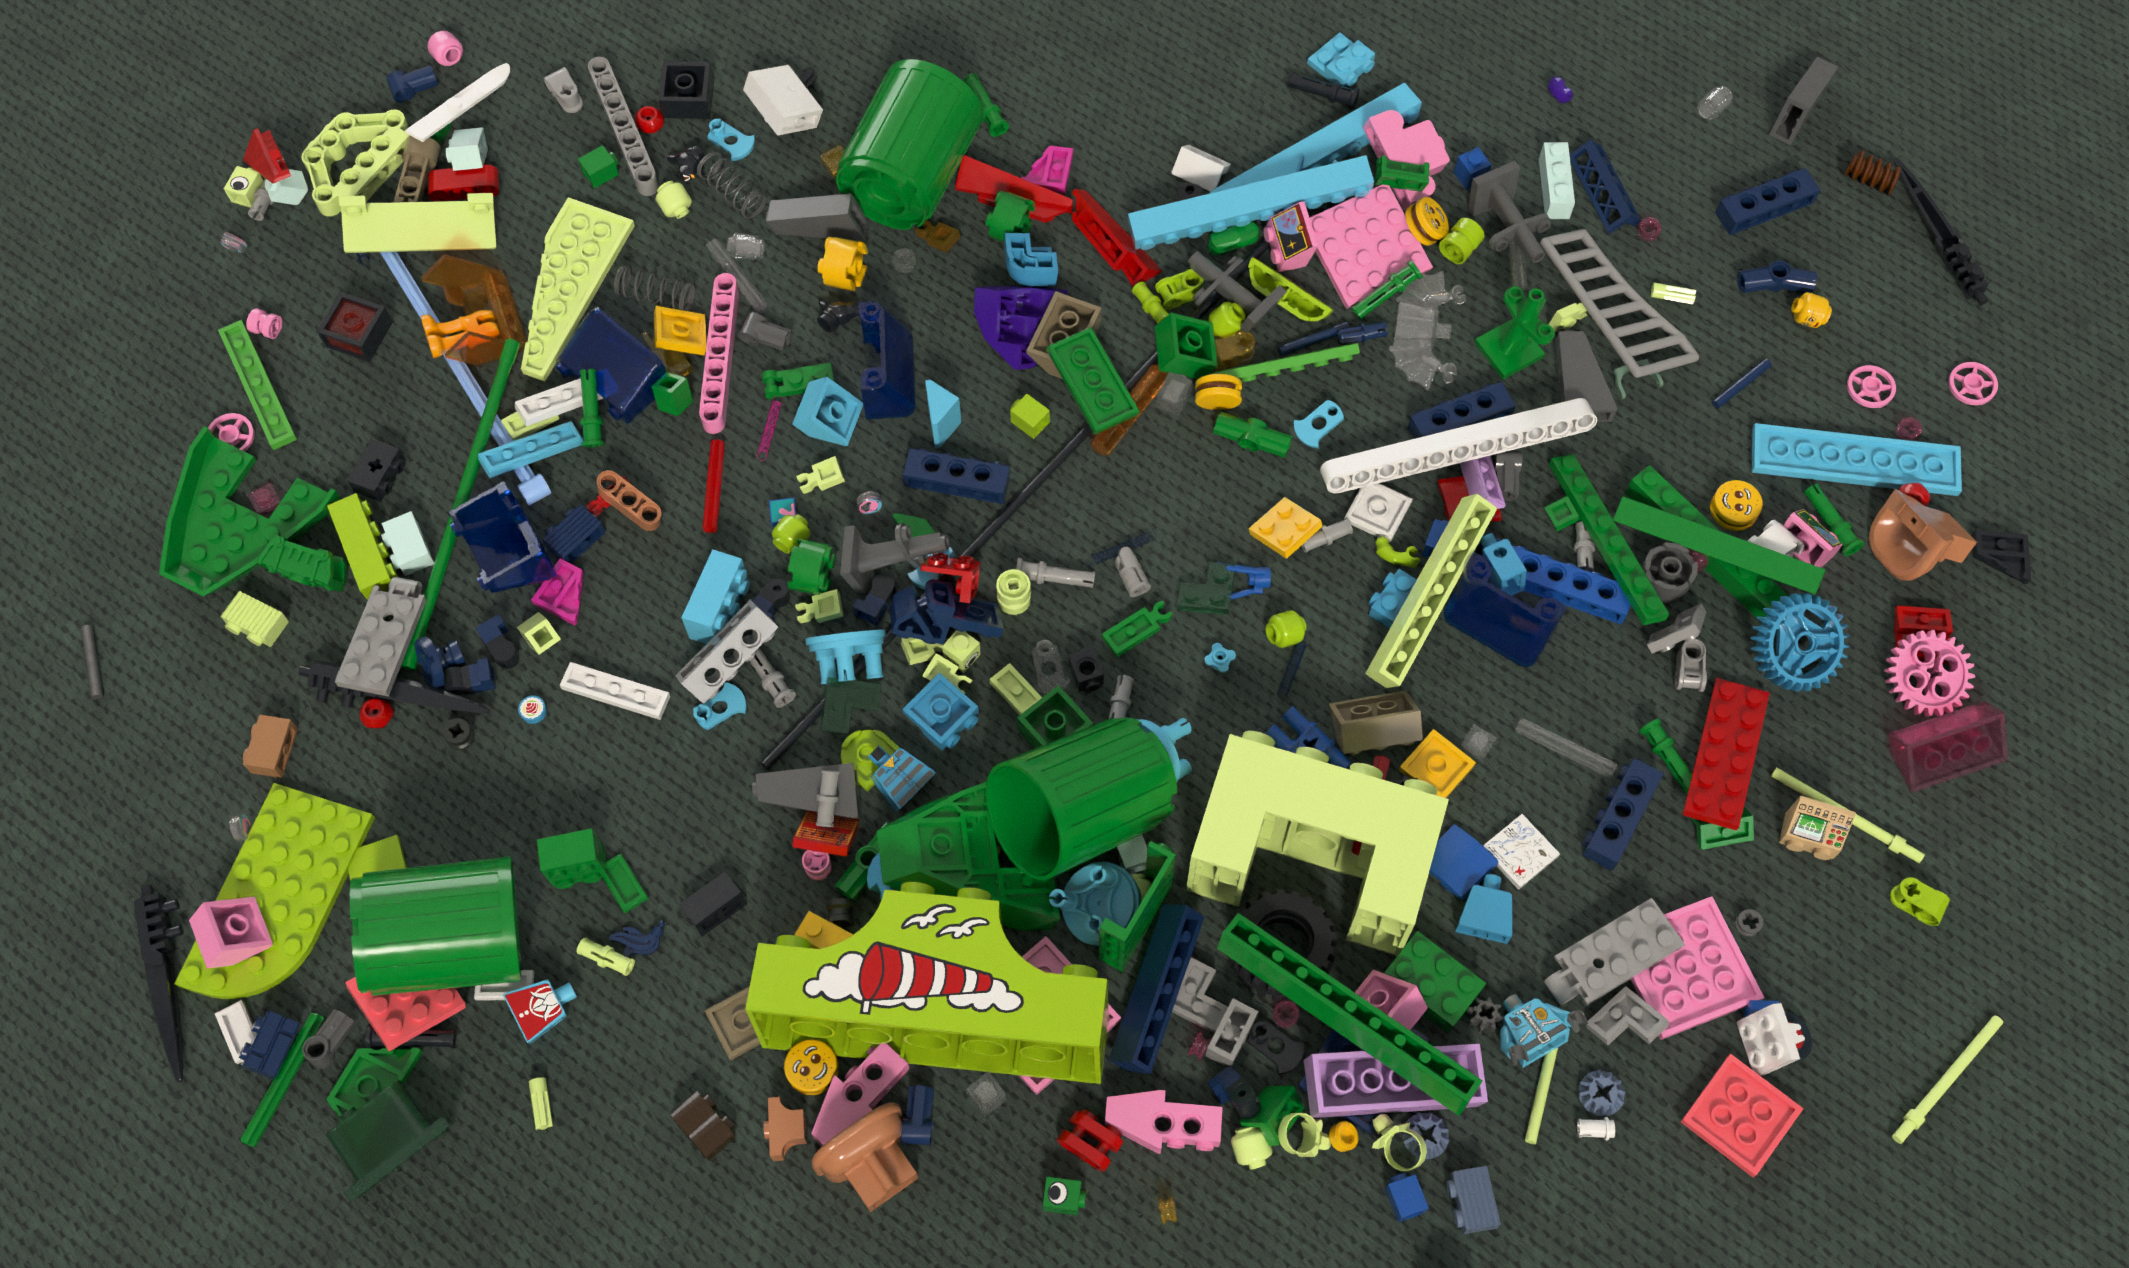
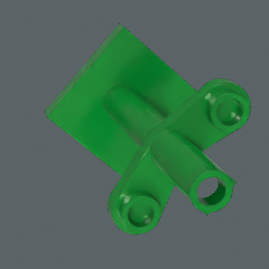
M1514 286L1507 289L1503 296V301L1513 319L1475 339V345L1502 380L1543 359L1545 353L1538 344H1549L1555 336L1554 329L1549 324L1538 319L1546 301L1544 293L1540 289L1530 290L1527 298L1520 287Z

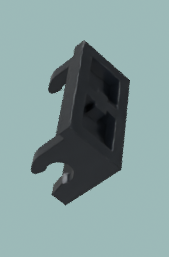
M723 872L679 905L701 937H703L746 906L747 902L726 872Z

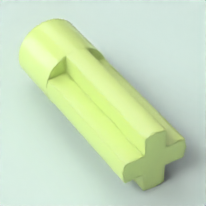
M1655 282L1651 289V297L1693 304L1696 297V290Z
M546 1078L532 1079L529 1081L535 1129L543 1130L553 1127Z

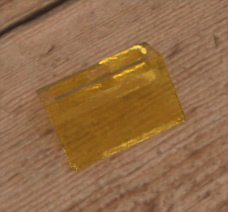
M646 331L642 333L648 347L665 373L669 372L684 377L693 371L682 352L656 348L655 337L650 339Z

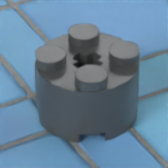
M1669 542L1663 543L1662 546L1654 549L1652 548L1641 566L1659 598L1664 603H1675L1684 597L1698 572V564L1689 555V550L1677 543Z

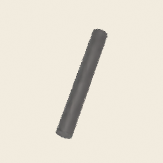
M84 625L81 629L92 699H98L103 697L93 626Z

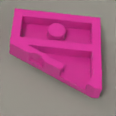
M1049 146L1043 153V156L1032 165V170L1029 174L1021 178L1053 192L1066 193L1074 155L1073 148Z

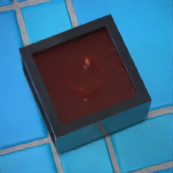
M340 291L317 333L326 348L370 362L393 321L385 306Z

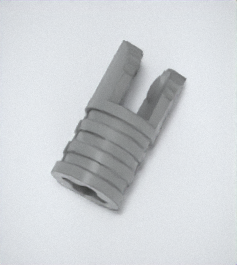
M1124 546L1119 551V556L1115 559V565L1130 597H1137L1148 592L1151 585L1130 547Z

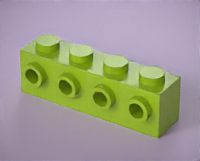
M357 493L327 505L360 592L367 600L374 585L379 586L381 591L388 592L391 579L398 577L392 563L388 564L386 560L389 552L385 544L379 542L377 536H380L381 532L376 522L370 519V515L373 512L368 501H362Z

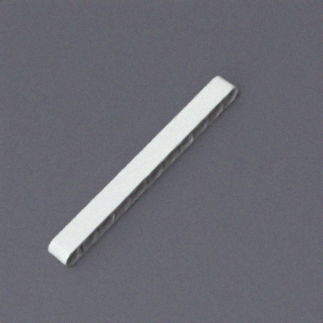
M1577 398L1331 459L1322 464L1320 473L1329 492L1341 493L1583 433L1594 428L1597 424V417L1586 399Z

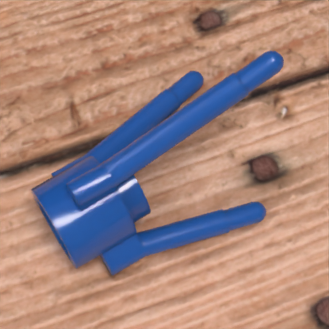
M1216 562L1215 567L1224 568L1228 571L1247 573L1248 585H1253V588L1211 599L1210 602L1215 604L1251 594H1263V588H1270V567H1247Z

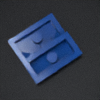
M1454 824L1437 841L1429 873L1440 880L1441 885L1450 893L1463 900L1470 893L1472 886L1478 885L1485 878V875L1489 874L1499 862L1477 840Z

